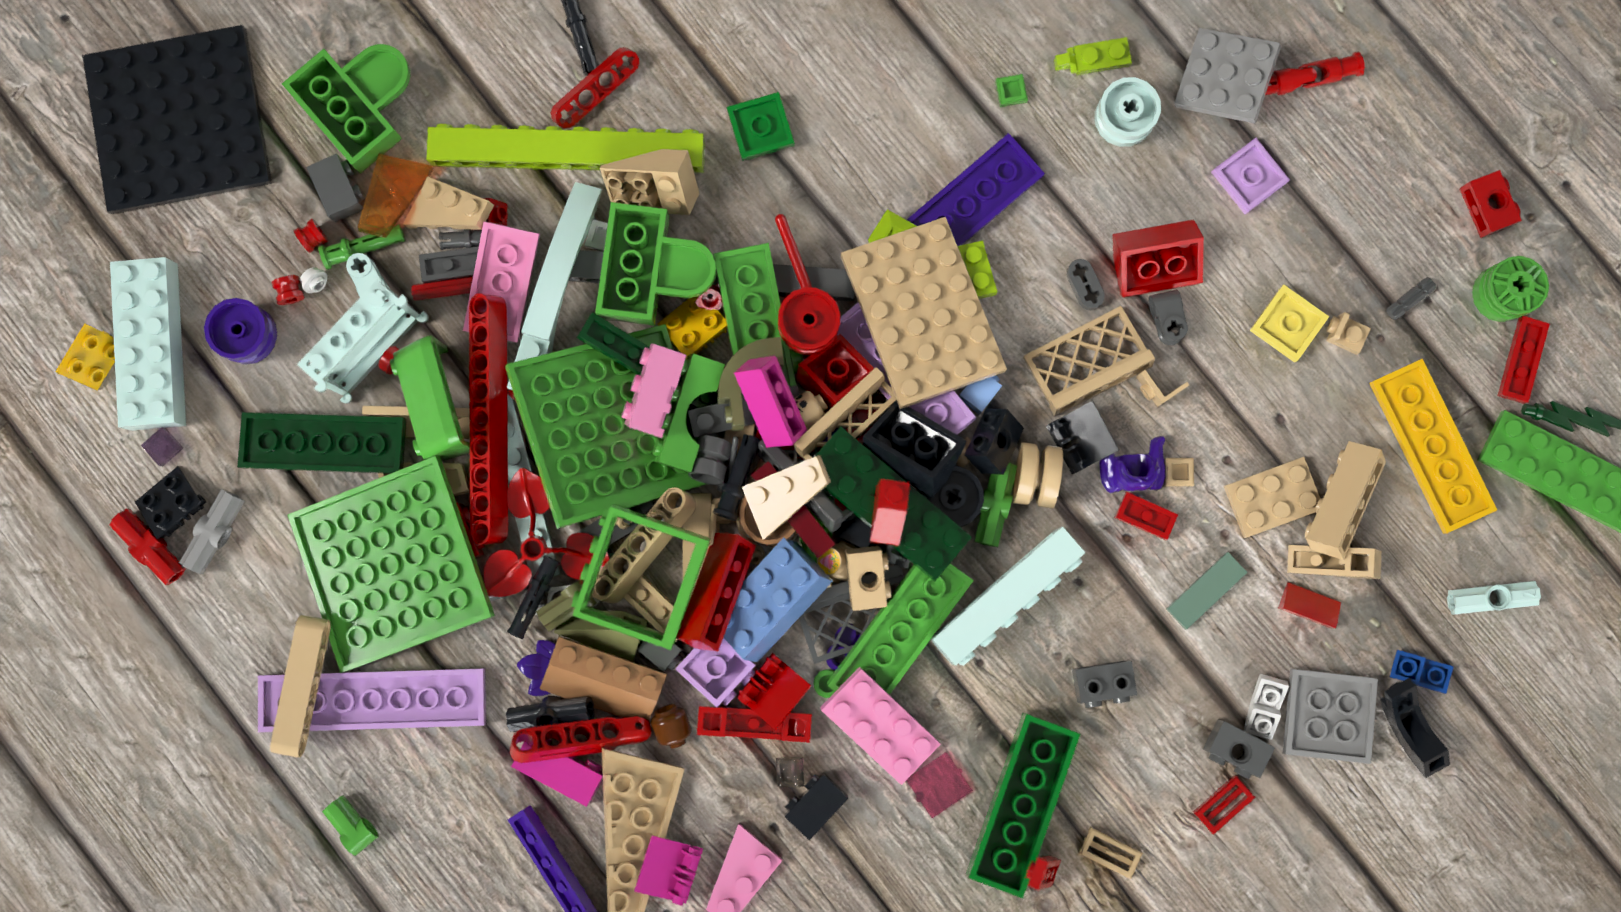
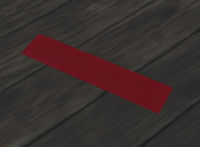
M768 461L751 476L755 481L777 473V471ZM804 505L787 520L817 558L835 545Z

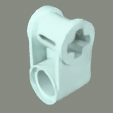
M356 253L348 258L346 268L356 286L359 297L376 280H379L389 288L376 264L363 253ZM363 262L365 264V271L360 273L358 271L360 269L359 264Z

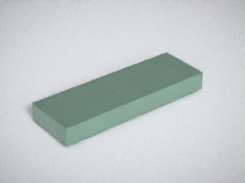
M1226 552L1175 599L1166 610L1187 630L1248 572L1229 552Z

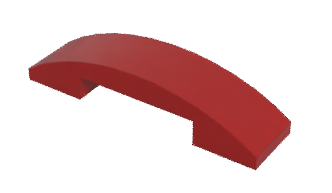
M699 706L697 735L810 743L812 714L790 712L780 726L774 730L752 709Z

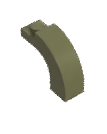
M781 337L754 341L737 351L726 364L720 378L717 398L718 404H729V406L724 407L726 423H731L732 431L743 430L745 425L742 391L734 372L749 359L776 355L782 370L784 361Z

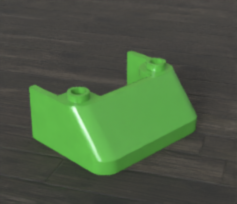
M432 335L420 338L394 352V359L390 360V365L394 375L399 376L416 437L413 440L416 455H422L424 460L440 456L441 460L445 461L469 454L470 443L463 439L440 354L448 352V348Z

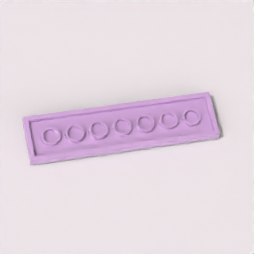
M485 668L321 673L309 731L486 725ZM285 674L258 675V732H273Z

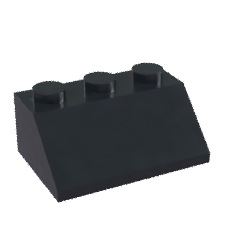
M896 400L863 436V445L907 483L933 498L949 479L966 445V440L910 407L900 409Z

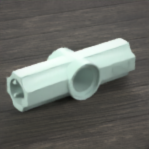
M1536 581L1486 585L1483 587L1448 590L1447 604L1452 615L1537 606L1539 605L1541 594ZM1492 591H1494L1498 597L1495 605H1493L1489 599L1490 593Z

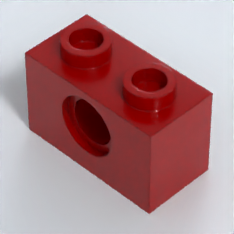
M1500 170L1472 180L1459 188L1480 238L1512 227L1522 221L1520 207L1513 201L1509 192V182L1506 177L1502 176ZM1489 198L1496 202L1497 209L1491 207Z

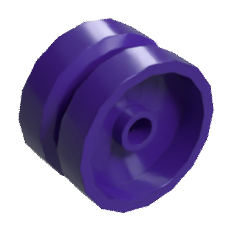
M240 298L226 299L215 305L207 315L204 325L205 339L213 351L233 362L245 365L258 363L266 358L275 347L278 336L276 323L271 315L252 302Z

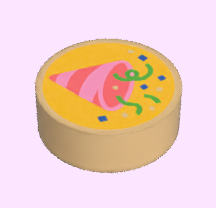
M832 547L817 558V564L828 576L839 575L845 569L846 557L841 549Z

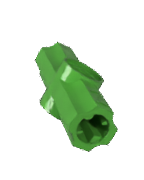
M1009 463L1004 475L990 474L987 489L985 488L983 492L984 502L980 511L981 515L974 542L992 547L999 546L1004 520L1008 517L1013 495H1011V491L1015 481L1017 465Z

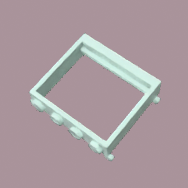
M376 280L297 365L318 383L314 387L315 390L325 392L328 388L343 395L340 401L349 404L352 401L350 393L375 368L383 353L388 348L395 346L418 321L420 323L427 322L428 315L424 311L421 314L417 313L407 303V298L404 295L398 296L379 280Z

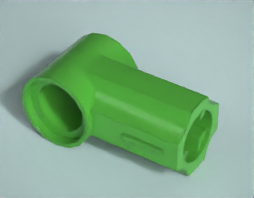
M344 795L333 801L322 811L341 835L339 838L342 845L354 856L359 854L379 836L371 822L366 818H361Z

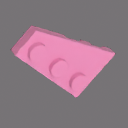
M740 823L706 910L708 912H741L782 862V858Z

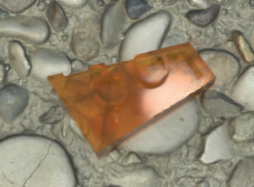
M378 154L357 227L358 231L386 238L422 188L427 176L430 177L434 171L433 166Z

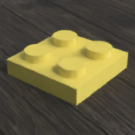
M1282 285L1249 331L1295 363L1300 359L1329 316L1287 286Z

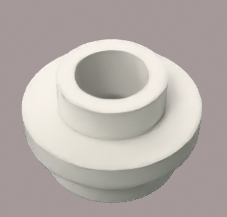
M317 267L307 269L300 278L303 290L307 293L321 291L326 286L328 275L324 270Z

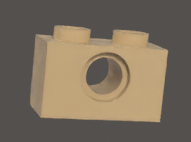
M879 546L845 549L852 610L887 607L886 598H891L890 582L884 580V570H888L887 553H882ZM869 571L876 573L874 582L865 584L861 581L864 573Z

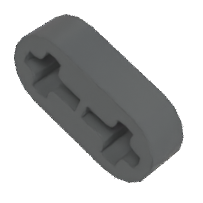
M1085 259L1074 260L1067 269V279L1081 307L1085 310H1095L1104 301L1105 294L1088 261ZM1075 266H1078L1079 269L1085 268L1086 272L1083 275L1085 283L1082 282L1080 276L1073 275V272L1076 270ZM1088 286L1091 294L1097 293L1098 297L1095 299V304L1091 300H1085L1088 294L1085 287Z

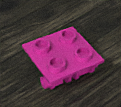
M652 835L634 891L672 900V903L683 906V903L686 904L703 848Z

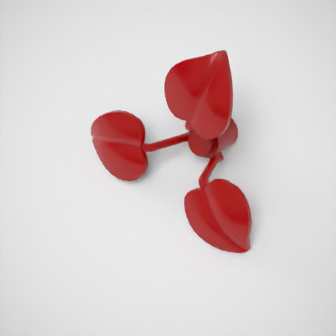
M520 468L509 483L507 506L516 518H525L530 515L529 537L521 545L522 557L520 559L514 551L506 549L494 552L487 559L484 567V585L488 596L492 597L514 595L528 586L529 580L532 577V571L530 567L523 563L526 559L534 561L545 553H565L561 559V566L564 572L571 578L581 580L580 577L585 564H590L593 557L590 547L594 536L584 532L571 534L567 538L566 548H549L543 537L535 535V514L545 513L550 508L541 477L526 468ZM606 552L601 569L610 559L608 552Z

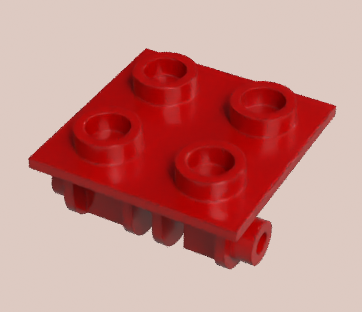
M772 653L769 657L767 656L760 669L755 671L756 674L750 677V681L743 690L739 691L737 697L776 730L810 689L811 685Z

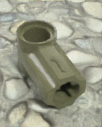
M578 580L560 593L559 597L536 611L539 620L549 632L573 617L575 607L571 605L576 590L581 591L584 583L582 580ZM591 596L588 607L592 608L597 604L593 596Z

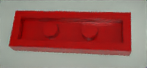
M1526 316L1518 318L1497 396L1522 404L1529 403L1550 323Z
M1045 856L1037 858L1036 862L1032 861L1026 874V878L1030 879L1028 886L1036 890L1052 887L1061 859Z

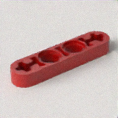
M621 47L614 51L552 107V120L565 129L577 124L638 69V55L626 47ZM624 56L628 57L629 64L627 66L623 65L622 58ZM613 65L617 67L616 69L620 72L619 74L611 68ZM604 72H610L611 81L605 86L600 85V76ZM584 90H590V100L584 104L580 103V93ZM572 101L579 107L578 110L574 109V106L570 104ZM563 110L567 111L569 116L566 120L562 118L561 112Z

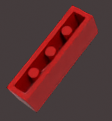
M715 533L714 542L707 551L676 636L677 639L696 649L719 651L756 545L738 534Z

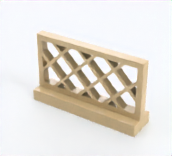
M1122 306L1023 356L1049 402V408L1055 417L1151 368L1155 361L1151 350H1147ZM1119 316L1124 324L1122 333L1106 329L1108 320ZM1089 330L1101 333L1098 345L1082 342L1083 334ZM1104 334L1120 338L1116 351L1100 347ZM1123 340L1134 342L1139 350L1132 355L1119 352ZM1064 343L1076 345L1073 358L1057 354L1059 346ZM1079 347L1095 351L1092 364L1076 359ZM1098 352L1115 356L1112 365L1107 368L1095 365ZM1040 355L1052 358L1049 370L1037 368L1032 359ZM1055 359L1071 363L1067 376L1051 372ZM1074 364L1089 368L1088 377L1083 380L1071 378ZM1093 370L1099 371L1092 375ZM1041 375H1045V376H1046L1045 381L1043 380V378H1042ZM1050 377L1066 381L1062 391L1054 395L1051 394L1047 387ZM1068 383H1073V384H1074V385H1072V386H1070V387L1067 388Z

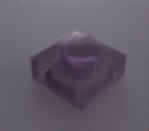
M161 427L141 445L157 465L162 467L183 449L180 443L164 427Z

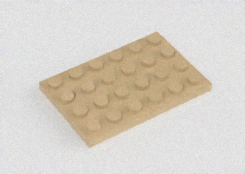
M946 217L841 252V259L900 409L1006 372V365Z

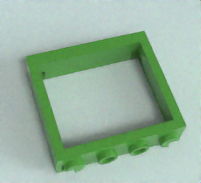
M614 504L610 506L609 510L605 509L600 518L599 525L603 526L600 537L595 536L591 544L590 552L593 553L591 563H586L582 570L580 579L584 580L581 591L576 590L571 606L575 607L572 616L671 650L676 641V636L711 538ZM619 517L695 543L665 633L588 607Z

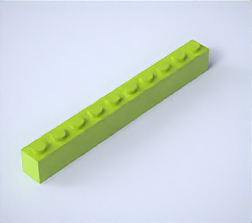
M437 124L436 127H428L426 160L432 167L600 170V166L660 149L688 150L694 173H704L705 139L703 133L693 129L683 130L682 133H671L669 129H656L655 132H644L640 128H630L628 132H621L610 127L601 128L600 131H589L590 129L586 127L562 130L561 127L548 126L546 130H535L534 127L526 125L519 126L518 129H508V127L503 125H492L490 129L480 128V126L474 124H466L464 128H453L450 124Z

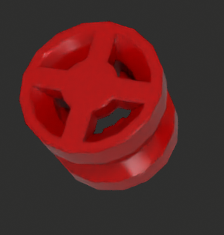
M313 218L307 222L305 227H298L294 230L297 239L308 253L313 252L318 244L328 242L325 233Z
M298 275L283 276L271 282L273 289L277 291L276 301L278 305L297 303L305 298L304 292L299 289L300 278Z

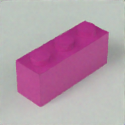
M776 355L749 359L734 372L766 448L793 445L807 431V428Z
M552 739L545 740L548 745L553 746L551 744ZM524 742L521 750H528L531 746ZM576 756L529 763H519L514 760L511 766L586 807L591 803L603 780V772L600 771L601 765L589 759L584 762L576 758Z

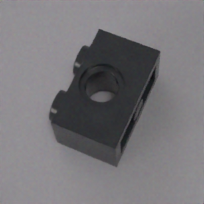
M985 408L965 452L966 458L982 474L1004 475L1024 427L1008 409Z

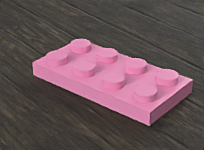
M487 221L483 223L463 331L469 332V302L471 298L477 293L496 295L504 298L507 305V341L519 342L540 233Z
M861 667L820 707L823 713L901 785L941 745L931 733Z

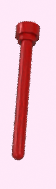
M778 214L775 217V222L800 287L813 288L787 219L783 214Z

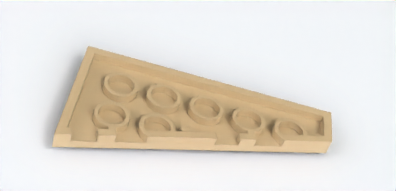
M602 748L608 912H645L649 895L635 892V886L651 836L666 837L684 768Z

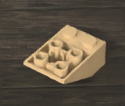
M660 149L600 166L610 201L614 203L667 209L668 214L690 215L699 196V189L688 150Z

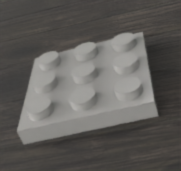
M1199 28L1174 102L1175 107L1256 124L1281 48L1280 43Z
M1290 669L1283 754L1371 764L1378 679Z

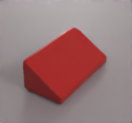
M1287 582L1278 609L1325 627L1336 629L1341 602Z

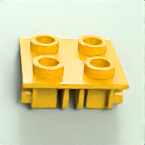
M699 296L687 299L657 324L658 326L666 325L671 342L680 353L686 355V359L689 354H698L703 346L705 349L708 348L706 344L709 341L714 343L713 338L716 339L723 332H727L726 319L718 310H707L696 305V299Z
M84 323L55 372L98 391L115 362L114 337L105 331H100Z

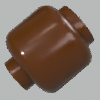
M675 704L660 707L654 712L655 716L651 720V726L658 743L663 746H670L671 749L683 746L686 743L685 739L692 732L685 710L681 707H676Z

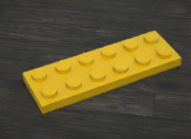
M1423 359L1370 382L1369 384L1443 534H1447L1497 511Z

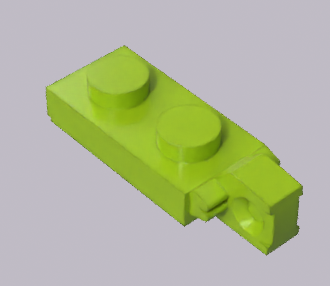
M1127 37L1076 45L1067 48V53L1055 55L1053 60L1055 71L1070 69L1071 73H1076L1077 75L1125 68L1132 64Z

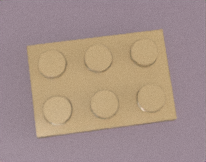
M1304 457L1224 486L1243 538L1315 513L1320 499Z

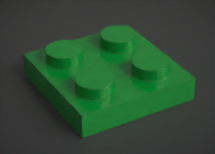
M779 92L726 107L742 161L795 146Z

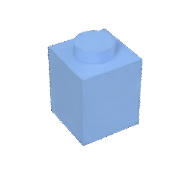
M995 375L967 385L959 397L965 405L980 415L1002 387L998 383L1000 379Z

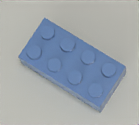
M783 538L743 581L723 638L743 660L759 662L833 580L797 542Z

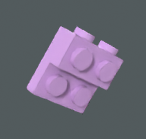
M723 638L718 652L694 648L676 667V670L715 707H718L721 703L726 707L737 695L733 691L740 682L746 685L750 681V677L756 674L752 670L756 664L752 661L743 660Z

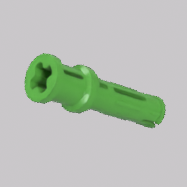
M400 224L357 239L349 240V238H343L340 243L328 247L322 245L318 247L324 267L329 270L332 268V265L347 261L353 254H365L389 245L404 242L405 236Z

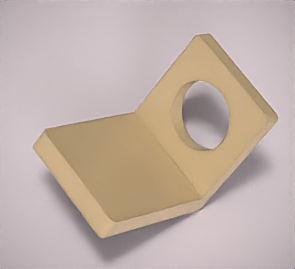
M1146 370L1136 376L1142 385L1140 390L1149 401L1152 399L1157 407L1189 386V383L1186 382L1164 397Z

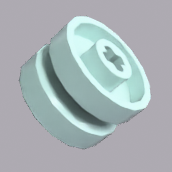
M1136 77L1119 79L1104 91L1095 110L1096 128L1108 143L1119 147L1138 144L1150 134L1156 125L1161 113V100L1156 90L1147 81Z

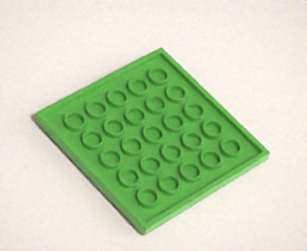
M665 324L628 333L649 347L651 344H656L674 351ZM584 344L509 363L505 366L557 529L600 517L605 509L609 510L610 506L614 504L627 509L660 499L664 492L673 487L688 491L708 485L689 477V472L654 462L656 456L653 455V448L656 440L662 438L630 428L624 424L625 418H622L626 402H632L635 393L631 391V386L636 373L591 346ZM687 412L686 427L692 439L695 442H697L698 437H693L689 416Z
M440 456L431 457L288 514L322 619L330 620L331 623L329 640L340 673L348 672L495 616Z

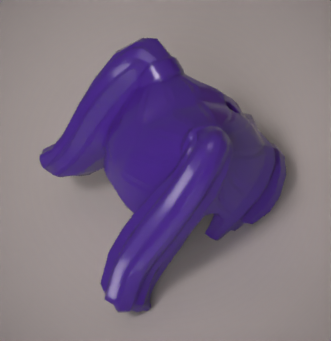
M1163 436L1153 438L1150 442L1149 454H1125L1115 457V453L1100 460L1101 482L1106 491L1114 493L1121 490L1143 491L1149 489L1157 491L1161 489L1165 480L1163 456L1165 438Z

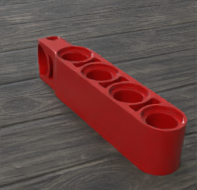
M638 716L620 719L607 717L525 728L514 733L510 754L519 763H529L601 753L602 748L615 750L619 746L643 743L651 737L652 731L650 722ZM641 723L642 726H636L635 724ZM610 730L615 733L616 737L607 738L602 732ZM577 734L585 735L588 741L579 742L574 736ZM555 738L560 744L550 746L545 740ZM526 742L531 748L521 750L517 747V744Z

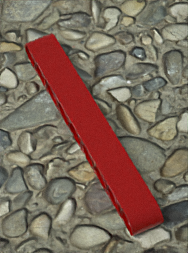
M482 293L475 294L469 302L470 534L476 544L486 545L503 543L508 536L507 371L505 368L507 365V305L501 296Z

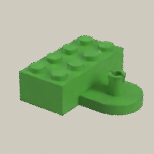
M372 45L364 49L343 68L335 62L325 49H322L282 83L285 89L360 174L402 139L380 113L405 91L410 81V67L407 60L399 50L390 45Z
M611 202L595 311L596 315L605 320L655 326L659 295L693 298L702 295L712 286L716 277V263L712 253L705 245L697 241L667 237L670 219L667 209Z

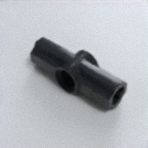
M549 695L544 697L541 703L508 708L506 712V725L510 732H517L525 728L592 720L595 716L594 703L592 698L587 696L562 700L557 696Z

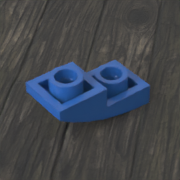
M1396 650L1389 677L1400 681L1410 677L1416 686L1446 694L1454 666Z

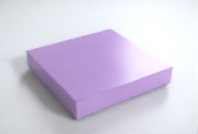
M1257 138L1253 139L1211 172L1244 214H1247L1290 181Z

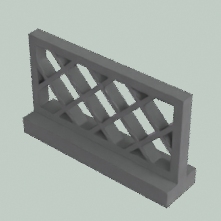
M763 440L758 444V456L765 463L769 461L777 472L796 465L797 457H801L796 452L795 446L794 450H784L780 446L766 448ZM818 447L814 449V452L809 453L812 458L818 453ZM822 489L805 506L833 533L841 527V523L852 515L853 512L848 508L842 512L834 503L835 497L826 489Z
M894 565L888 567V570H884V580L889 581L890 585L900 583L904 578L900 566ZM873 572L862 576L861 581L865 584L874 582L876 573ZM848 581L826 588L799 617L814 664L849 653L854 645L848 646L839 641L845 627L847 626L861 633L860 638L872 617L875 618L876 616L874 613L877 608H873L872 612L865 609L860 610L870 615L863 630H860L848 624L853 613L852 608L845 622L830 615L835 603L842 601L851 606L850 602L847 601V599H850ZM830 605L827 612L820 609ZM815 610L825 615L818 630L807 625L804 617L805 613ZM828 617L843 624L836 639L821 632ZM809 630H811V631H813V632L816 633V635H815L813 641H812V638H811V635H810ZM821 635L833 641L834 644L828 654L818 657L814 644L818 636ZM837 644L845 647L843 649L834 651Z

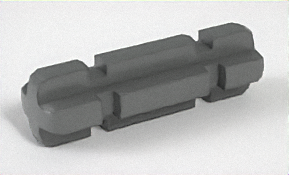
M1426 277L1417 286L1401 296L1397 302L1391 304L1386 309L1387 314L1393 320L1399 319L1405 314V311L1407 312L1424 299L1425 295L1427 296L1436 289V284L1431 278Z

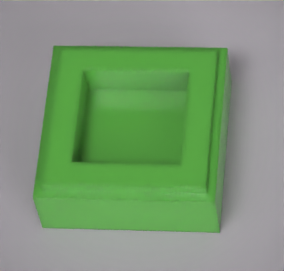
M1023 74L996 78L995 84L1000 107L1027 103L1028 98Z

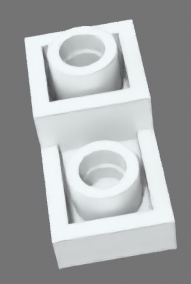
M1263 674L1259 675L1248 709L1244 732L1272 740L1281 718L1280 708L1289 687L1287 681Z

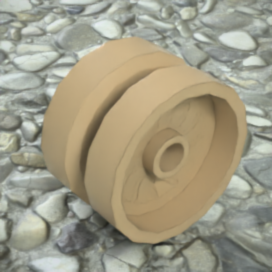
M1021 443L1013 485V503L1028 505L1032 501L1036 489V503L1038 507L1051 509L1055 507L1062 479L1063 450L1061 447L1047 446L1043 450L1039 462V448L1037 444Z

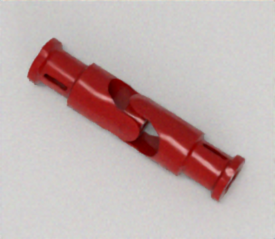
M1357 51L1353 52L1352 56L1340 59L1331 57L1303 64L1298 69L1284 68L1276 70L1271 76L1269 82L1271 85L1268 86L1265 96L1274 93L1277 95L1291 93L1301 85H1304L1302 88H1310L1338 82L1342 77L1350 75L1363 76L1365 70L1363 56ZM1310 66H1316L1320 69L1322 74L1319 82L1314 83L1317 72Z

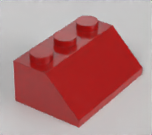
M1194 219L1112 234L1113 260L1122 298L1203 283L1204 237Z

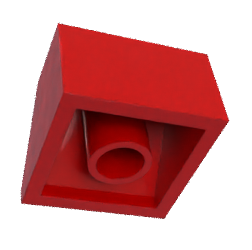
M839 334L825 351L810 355L798 364L796 381L814 396L820 394L828 407L825 411L828 412L862 381L874 367Z

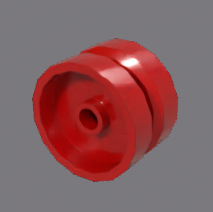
M803 287L791 292L783 300L778 311V331L782 341L790 350L802 355H814L825 351L834 342L838 334L840 311L836 301L827 292L818 288ZM808 317L809 320L813 318L814 322L808 325L804 322V318Z

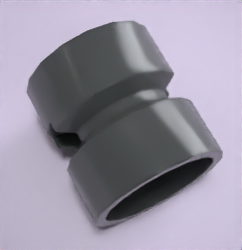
M699 436L696 442L700 445L696 455L697 458L695 459L692 471L688 475L692 479L705 484L722 485L727 473V467L724 463H728L732 444L714 436Z

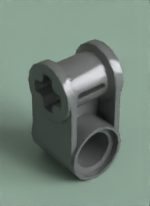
M1176 289L1149 295V308L1154 318L1160 341L1168 346L1178 344L1188 331L1180 292ZM1171 326L1172 330L1177 329L1178 333L1174 335L1173 332H1168L1167 329Z

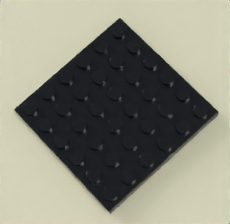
M243 25L82 55L106 210L109 214L112 215L272 184L247 31Z

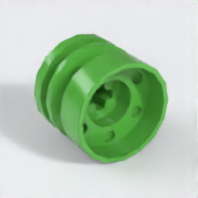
M1523 256L1508 257L1481 272L1474 281L1472 290L1474 304L1479 312L1489 320L1497 322L1512 321L1536 310L1543 304L1549 290L1548 277L1542 266L1533 259Z

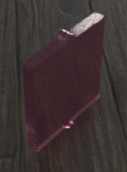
M947 752L932 760L906 780L917 796L916 801L922 803L931 818H934L973 791L962 776V769L956 767Z

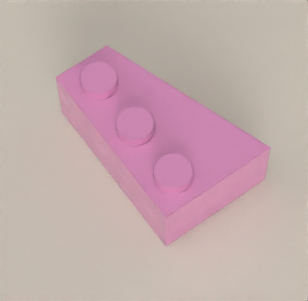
M651 344L650 348H644L640 359V364L644 365L641 375H635L631 386V391L635 392L632 402L627 401L622 412V418H625L624 424L626 426L662 438L664 429L661 428L666 413L669 414L672 405L670 401L674 389L678 385L686 357L685 354L656 344Z

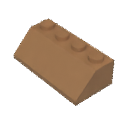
M559 635L540 689L567 699L584 696L591 697L596 709L622 718L638 716L649 721L667 674L635 661L632 662Z

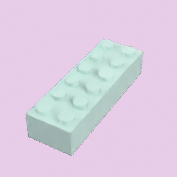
M166 257L110 262L118 427L135 431L186 426L178 264Z
M1064 527L1055 529L937 631L930 640L952 665L956 666L958 663L962 666L975 656L973 650L979 645L985 647L997 637L994 632L999 627H1009L1019 618L1016 613L1021 608L1028 610L1039 601L1040 598L1037 594L1042 590L1050 591L1061 581L1059 578L1060 574L1072 572L1083 562L1080 557L1085 554V551Z

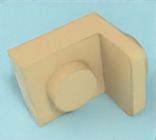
M1346 312L1337 317L1334 316L1326 330L1329 332L1326 341L1356 355L1359 354L1371 328L1349 319L1350 314Z

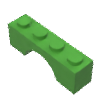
M694 353L689 354L687 359L685 358L679 385L674 389L671 398L673 402L669 414L666 413L662 428H664L662 439H657L653 448V455L656 456L654 462L684 472L692 471L700 445L688 433L686 413L689 405L696 397L706 392L717 391L725 364Z

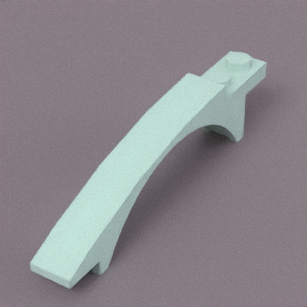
M578 182L574 183L531 299L521 331L523 336L515 362L552 353L555 331L565 290L578 253L589 233L592 220H596L595 213L602 193L600 188ZM509 380L508 385H507V388L510 389V390H512V387H511V384H510V380Z

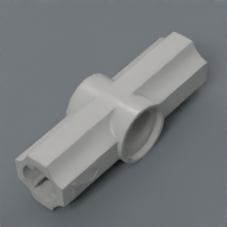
M221 489L209 512L203 515L193 529L194 538L179 563L191 571L203 574L217 549L222 548L229 539L232 532L230 526L245 501L237 495Z

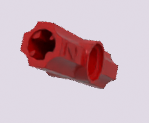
M126 508L111 519L112 521L109 526L129 546V553L138 562L145 566L147 565L165 585H170L177 581L184 574L186 568L166 548L168 546L166 541L161 537L156 539L152 530L131 509Z

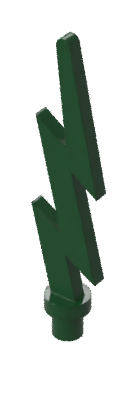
M1554 401L1550 402L1554 411L1544 408V405L1539 403L1534 405L1524 404L1521 409L1522 415L1531 416L1534 420L1542 419L1570 432L1574 431L1570 421L1606 437H1609L1610 434L1604 425L1621 430V420L1589 407L1584 408L1588 416Z

